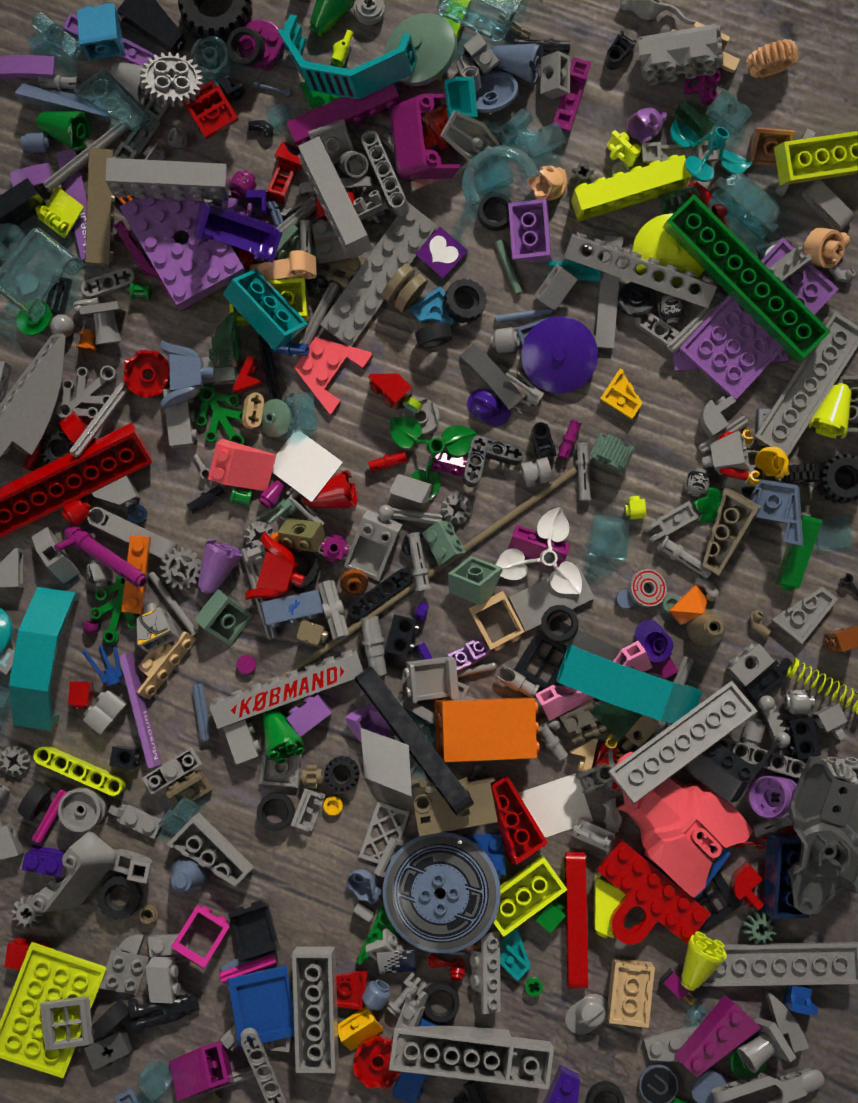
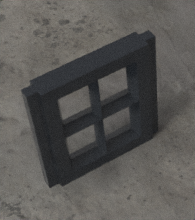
M537 630L514 670L544 689L552 685L558 686L560 683L556 681L563 658L557 667L548 662L555 649L565 655L567 648L549 639L545 634ZM542 642L552 647L545 659L536 654ZM533 657L542 662L535 675L526 670ZM545 665L555 670L548 683L539 678Z
M719 870L712 879L717 890L708 894L705 889L703 891L705 897L698 901L701 905L708 900L715 911L700 928L701 930L709 927L741 906ZM719 892L728 904L720 910L717 909L711 899Z

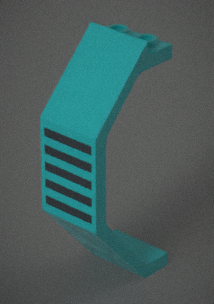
M290 14L283 30L277 29L288 56L310 91L360 100L412 75L417 62L411 34L403 33L399 46L395 50L355 68L347 69L307 62L303 59L301 53L306 43V37H302L301 33L303 30L301 25L296 23L297 15Z

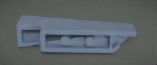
M23 83L15 91V95L20 102L39 105L41 109L51 111H82L87 113L85 115L91 119L111 123L109 115L96 98L47 88L41 89L27 83Z

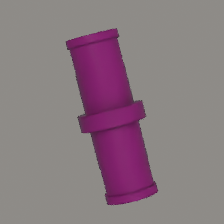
M570 420L567 432L562 437L563 442L557 454L558 456L569 459L573 445L577 442L576 437L582 425L581 422L578 423L576 420Z

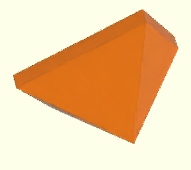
M694 585L668 611L679 625H683L704 614L707 599L698 586Z

